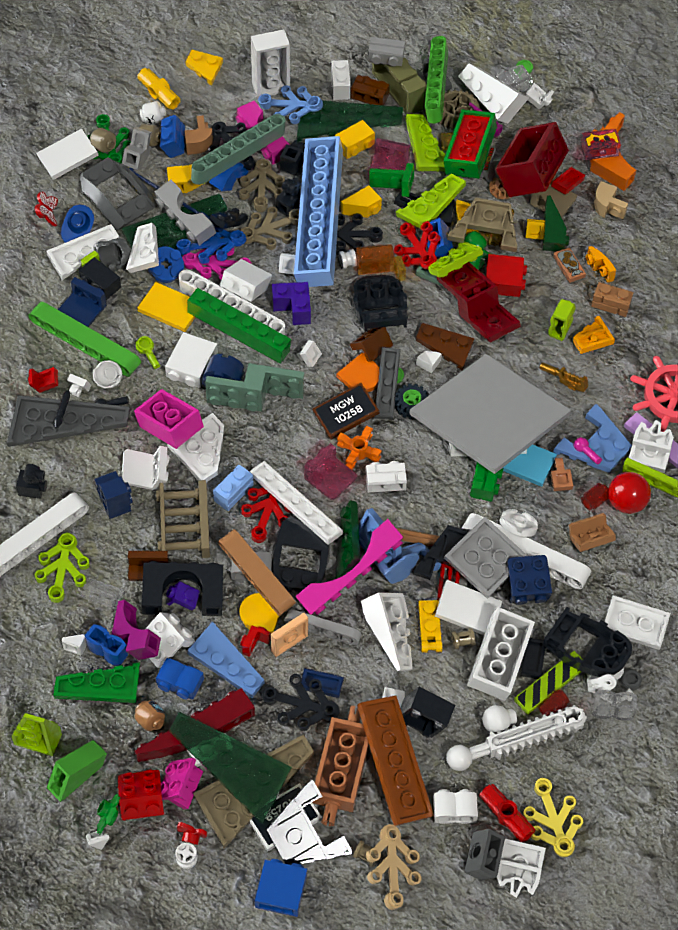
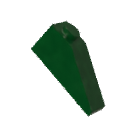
M547 195L542 251L557 252L569 245V235H566L567 228L551 195Z

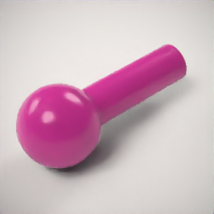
M579 437L574 441V448L577 451L584 452L596 464L601 463L602 458L589 447L587 439Z

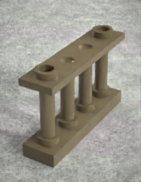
M206 480L198 481L199 488L191 491L164 492V483H160V490H156V500L160 502L161 541H158V551L198 549V551H202V558H210ZM187 498L199 500V505H196V507L165 509V500ZM196 515V517H200V522H196V524L166 526V516ZM197 532V534H201V539H197V541L166 543V533Z

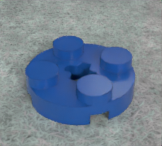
M159 247V266L148 268V271L159 282L170 283L175 281L179 277V273L184 269V261L180 251L171 247ZM164 261H167L170 264V266H168L167 269L164 267V265H161V263H163Z

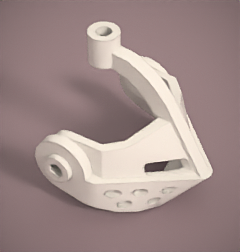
M624 667L614 675L606 674L601 677L590 675L587 678L588 692L612 700H620L625 697L630 700L635 695L630 688L619 694L609 692L616 686L617 680L623 675Z

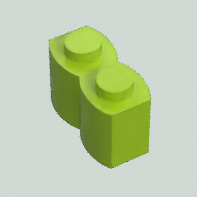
M564 299L559 301L550 319L551 325L548 330L550 337L560 341L565 339L573 323V314L576 310L575 304L571 301Z

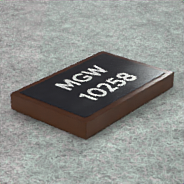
M362 383L312 409L330 440L339 436L340 433H345L380 414L379 409Z

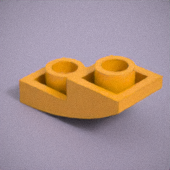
M593 246L588 247L587 255L585 256L587 264L591 266L593 271L599 270L607 283L614 281L616 269L611 261Z

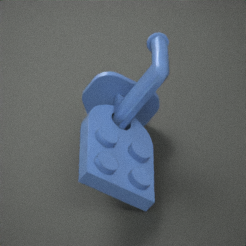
M373 508L366 510L359 523V544L365 552L370 544L372 532L384 522ZM415 543L402 548L399 546L396 550L391 548L386 552L388 556L378 564L376 561L374 563L391 584L407 578L417 563L419 555L425 557L429 549L422 543ZM436 562L433 571L439 570L441 563Z

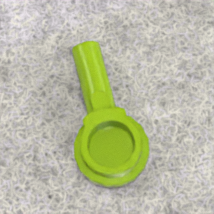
M147 336L140 337L136 341V350L141 354H146L154 369L159 368L160 364L152 352L154 349L153 341Z

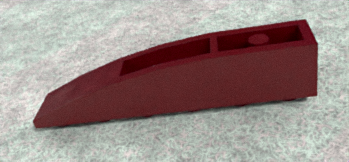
M242 688L237 691L233 690L222 700L212 702L205 710L195 712L188 720L176 723L171 730L159 733L154 740L139 745L137 750L134 751L137 762L153 760L192 749L230 731L255 716V707Z

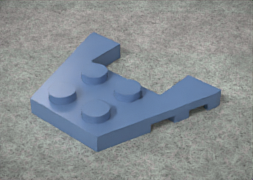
M595 404L586 414L585 418L599 427L588 440L589 447L602 458L601 463L596 464L584 452L577 451L574 448V444L565 437L557 444L553 452L558 455L560 453L568 455L569 459L575 461L579 459L587 462V465L610 473L631 450L632 445L604 411Z

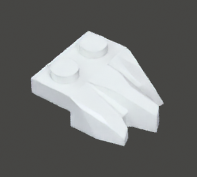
M657 420L649 429L646 428L645 423L641 422L635 431L629 458L661 473H665L674 438L670 429L660 432L661 423Z
M505 839L497 875L499 885L504 886L507 882H511L510 894L516 898L523 886L527 887L528 892L533 895L539 884L546 848Z

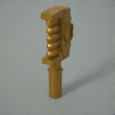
M541 363V370L554 376H559L560 383L569 389L585 392L588 388L586 376L579 378L575 374L568 373L565 367L559 370V368Z

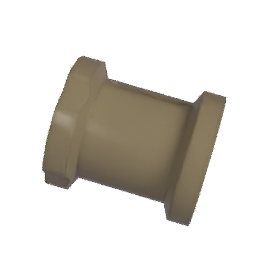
M472 628L464 632H452V642L455 649H459L460 646L476 645Z
M361 840L353 857L368 862L371 867L376 863L367 860L366 853L372 847L366 845ZM371 852V856L376 858L375 853Z

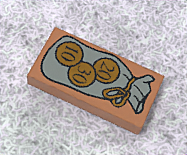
M570 247L553 254L555 261L569 283L585 278L586 273Z

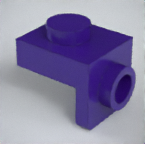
M179 581L169 587L166 593V597H168L166 604L170 606L176 603L192 611L196 608L200 591Z

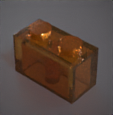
M392 244L356 248L358 275L394 272L395 258Z

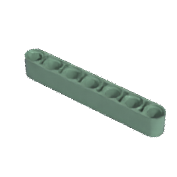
M274 114L193 162L191 166V181L198 185L204 184L282 137L285 133V117L281 114Z

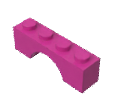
M255 100L237 108L236 121L237 123H244L248 130L263 121V110ZM282 136L260 150L264 158L268 159L273 165L280 161V156L289 143Z

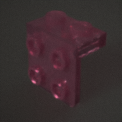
M377 138L375 154L370 168L405 170L410 159L411 145Z
M331 443L326 448H321L317 456L313 460H308L304 466V479L330 500H335L357 479V474L336 458V447Z

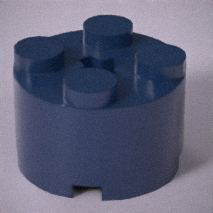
M215 354L209 360L203 375L202 384L206 386L207 376L242 381L245 374L244 365L233 356L229 355L226 358L222 357L223 354Z

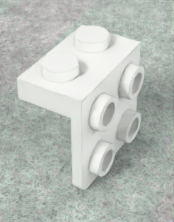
M159 446L154 455L126 449L123 452L122 464L124 483L128 482L131 486L155 491L159 490L160 483H166L169 473L166 471V466L169 463L167 447Z
M160 612L146 628L161 637L158 656L149 658L157 668H161L166 658L171 659L182 646L191 647L195 642L192 638V632L179 623L180 619L173 613Z

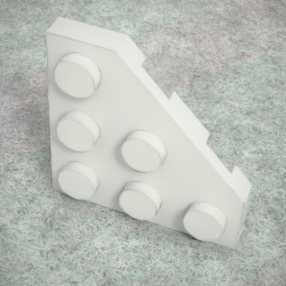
M213 413L202 419L204 427L180 447L175 449L167 444L168 448L198 481L206 480L208 482L218 475L224 424Z

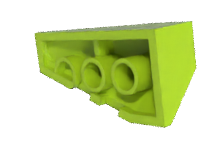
M25 713L11 737L16 746L53 756L62 732L56 722Z

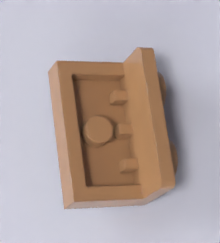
M604 513L569 524L570 540L580 552L616 540L615 533L607 525Z

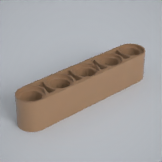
M235 529L218 541L224 552L279 616L296 603L290 593Z

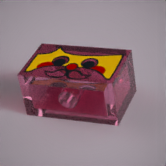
M606 129L582 133L580 146L584 159L590 160L619 156L621 143L616 129Z

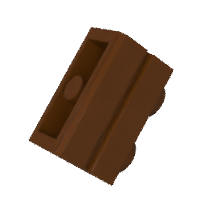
M357 75L351 87V99L383 108L389 96L390 84H387L385 81L371 79L368 76Z

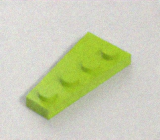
M451 173L435 184L433 189L423 192L420 198L410 201L405 208L398 209L396 216L421 229L423 222H431L439 216L466 186V181Z

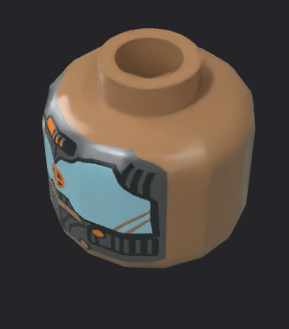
M142 701L135 709V720L146 731L158 730L164 725L165 711L155 701Z

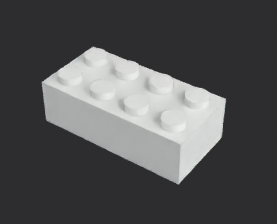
M284 29L251 36L252 85L257 98L262 94H269L270 96L281 94L283 86H290V44Z
M497 607L491 615L467 686L505 701L512 691L535 622Z

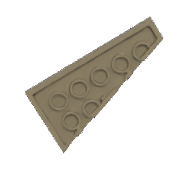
M304 735L193 793L196 802L223 848L244 829L258 811L314 755V751Z

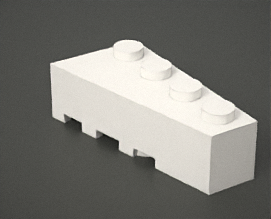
M468 64L458 76L491 113H495L498 121L507 124L529 99L528 96L472 64Z

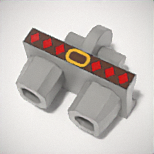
M490 147L480 176L485 177L487 183L493 181L494 175L497 173L496 167L502 157L496 156L495 147Z

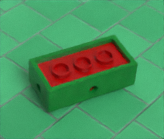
M461 110L443 160L446 175L452 173L455 176L480 179L497 129L495 113Z

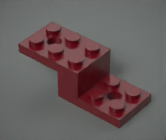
M468 262L462 268L449 272L445 277H437V281L457 298L459 315L490 343L521 327L520 321L499 304L497 286L471 263Z

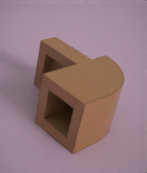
M204 115L197 116L198 129L185 130L187 155L206 152L213 143L212 128H208V122H204Z

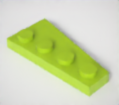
M407 114L405 119L417 171H445L443 161L445 153L439 148L437 138L433 137L432 129L423 114Z

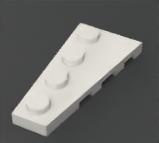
M112 224L47 250V256L60 278L64 280L82 267L81 259L94 250L96 251L95 246L100 241L118 239L119 235Z

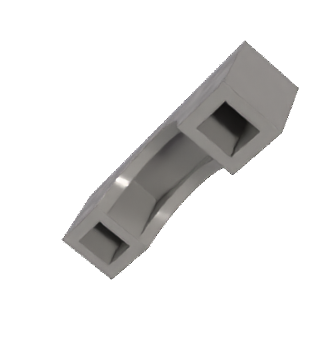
M169 180L154 191L157 197L155 201L158 206L166 209L169 218H174L177 221V226L182 231L185 230L187 232L186 235L192 242L195 241L200 246L216 234L212 222L203 213L191 215L181 211L185 198L181 189L172 180Z

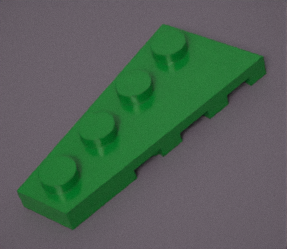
M140 662L133 663L132 666L123 667L121 665L115 666L114 669H98L91 673L83 674V672L56 676L54 699L136 703Z

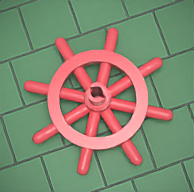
M654 356L653 362L658 369L649 376L648 380L636 375H632L630 378L632 382L645 386V401L634 404L633 410L639 411L649 408L654 415L662 419L660 432H664L669 422L678 423V411H674L676 405H678V365L664 366L660 357ZM661 379H664L667 386L658 384L657 382ZM653 390L662 392L664 394L655 397ZM669 401L667 408L662 406L660 403Z

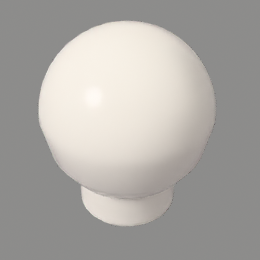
M493 705L483 713L482 722L487 731L497 734V731L504 732L509 726L515 725L517 715L513 709Z

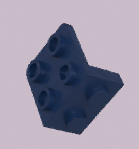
M74 277L71 281L72 294L58 310L89 327L107 306L105 293L100 288L89 285L85 280Z
M545 555L509 558L507 563L511 585L510 603L523 605L527 601L543 603L549 600L552 594L547 557Z

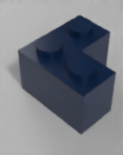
M114 471L94 479L96 490L109 519L131 512L130 504L133 503L130 493L132 492L128 482L124 483L122 476L119 477L117 472Z

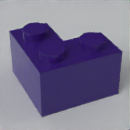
M308 282L272 284L273 311H292L293 325L311 324Z

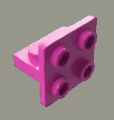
M192 757L173 761L167 766L165 770L166 775L161 783L163 800H169L182 809H189L193 793H195L203 774L201 769L194 766L196 759Z

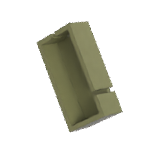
M403 58L402 66L372 63L373 75L378 81H385L387 84H390V96L406 115L425 109L427 84L418 76L417 71L409 65L406 58Z

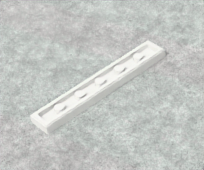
M265 461L250 470L253 478L326 544L329 545L343 534V530Z

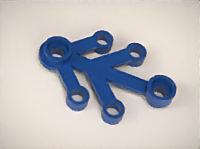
M215 228L216 234L200 246L197 243L191 244L188 239H181L176 245L181 255L190 253L191 250L207 248L198 255L199 262L206 264L210 261L209 256L220 246L226 245L216 252L217 260L224 261L227 259V253L235 246L243 245L247 239L246 235L240 230L233 232L223 230L219 232Z

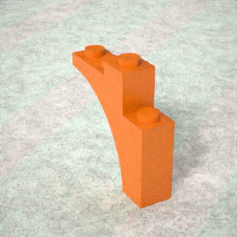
M619 112L615 117H611L606 127H602L600 131L594 129L591 133L603 135L615 131L618 134L623 127L625 115ZM586 134L583 139V151L592 156L590 171L625 191L634 181L636 169L623 158L616 142L605 141L604 145L600 142H595L588 147L585 138L589 137L590 134Z

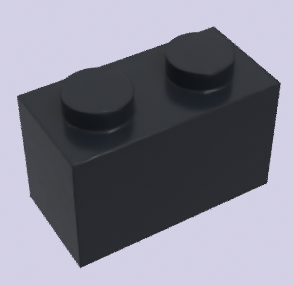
M95 257L79 269L80 280H85L89 285L103 290L106 300L121 288L120 277Z

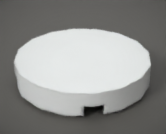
M516 509L503 511L499 521L505 530L522 537H532L536 534L538 522L533 516L526 512L522 514L517 513L518 510Z

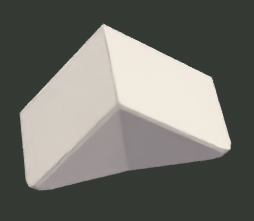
M424 351L416 358V365L432 373L441 362L442 354Z
M85 634L63 637L61 640L64 650L80 656L87 646Z

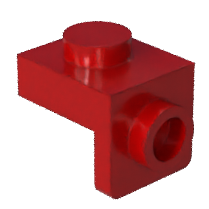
M52 367L38 373L33 368L29 369L28 383L39 393L59 386L58 370Z
M252 625L248 634H244L240 643L242 654L250 657L258 640L269 644L271 633L264 627Z

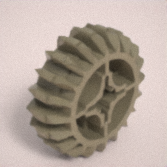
M455 88L453 91L447 90L444 97L443 118L439 124H444L445 128L450 127L452 130L456 127L462 109L475 111L469 106L470 102L480 109L477 99L474 98L473 94L469 95L468 91L463 92L462 89L460 91H456Z

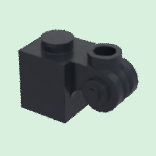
M294 140L291 145H286L280 156L281 171L297 175L303 164L305 143Z
M288 178L282 184L283 191L275 199L278 212L289 217L291 210L300 208V186L302 183L298 178H293L292 180Z
M27 464L25 470H20L16 484L18 496L41 499L42 493L46 492L47 489L45 471L34 464Z

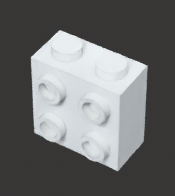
M241 259L224 270L220 286L251 302L268 290L272 274Z

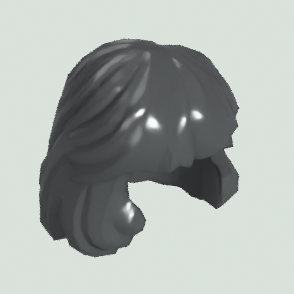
M122 238L100 241L95 246L100 262L113 272L122 268L129 261L131 250L127 242Z

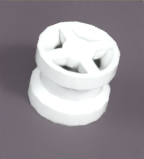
M349 249L348 252H339V261L342 269H346L348 266H357L354 249Z
M182 843L177 847L175 852L177 864L183 869L194 867L198 858L195 846L190 843Z

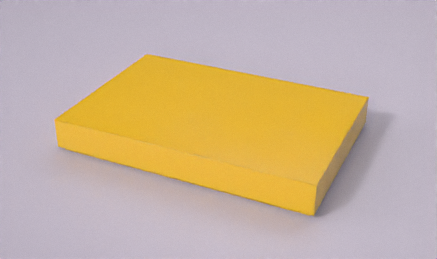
M157 282L154 283L137 307L138 312L183 332L187 331L196 318L187 313V300L190 298L189 296Z

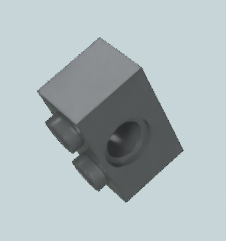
M491 829L473 832L464 873L479 880L497 878L505 836Z

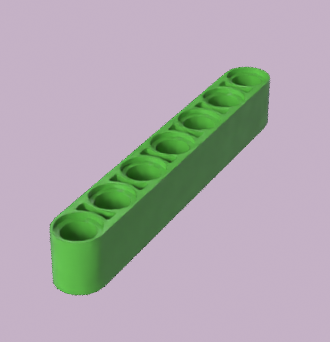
M436 36L431 40L425 110L428 122L433 124L440 122L443 118L448 64V47L444 36Z
M39 302L28 314L29 319L35 325L100 362L111 360L117 363L122 369V375L126 377L131 376L141 364L140 358L133 352L45 302Z

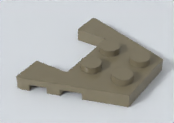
M475 198L465 211L462 219L458 220L455 224L453 231L449 232L448 240L464 243L467 229L503 235L501 250L517 252L511 204Z

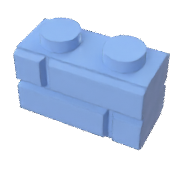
M238 465L213 490L214 501L229 511L254 486L252 473Z

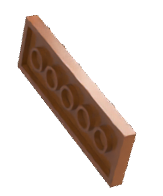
M397 696L359 703L357 707L393 825L399 826L433 817L434 814Z

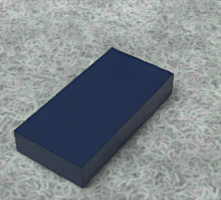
M304 668L302 685L306 691L311 692L309 688L310 681L318 679L321 682L325 695L339 698L344 677ZM317 683L312 685L313 689H317L319 687Z

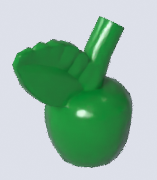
M472 231L465 236L464 241L482 248L483 254L477 257L475 261L469 262L480 270L485 264V259L488 260V254L491 253L484 250L487 246L486 239L480 233Z

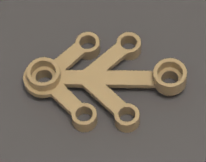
M389 824L381 829L380 841L366 853L367 860L373 863L380 859L381 852L387 847V856L375 870L368 873L367 879L371 884H376L382 880V874L388 869L390 893L385 896L384 903L388 909L395 910L403 904V896L399 893L398 870L406 878L409 885L414 886L421 882V875L417 871L412 872L396 855V848L405 856L408 864L418 862L420 855L416 850H410L401 840L399 829ZM389 832L393 834V838L390 837ZM371 852L375 853L376 858L371 856ZM410 854L414 856V860L410 858ZM373 873L376 874L377 880L373 879ZM412 875L415 876L416 882L412 880ZM394 896L397 898L398 903L394 901Z

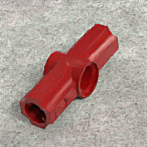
M489 784L479 794L481 800L497 816L499 823L506 826L520 842H526L535 833L536 829L517 810V805L513 801L508 800L494 784ZM503 811H510L512 814H511V815H505V814H503L502 812H503Z

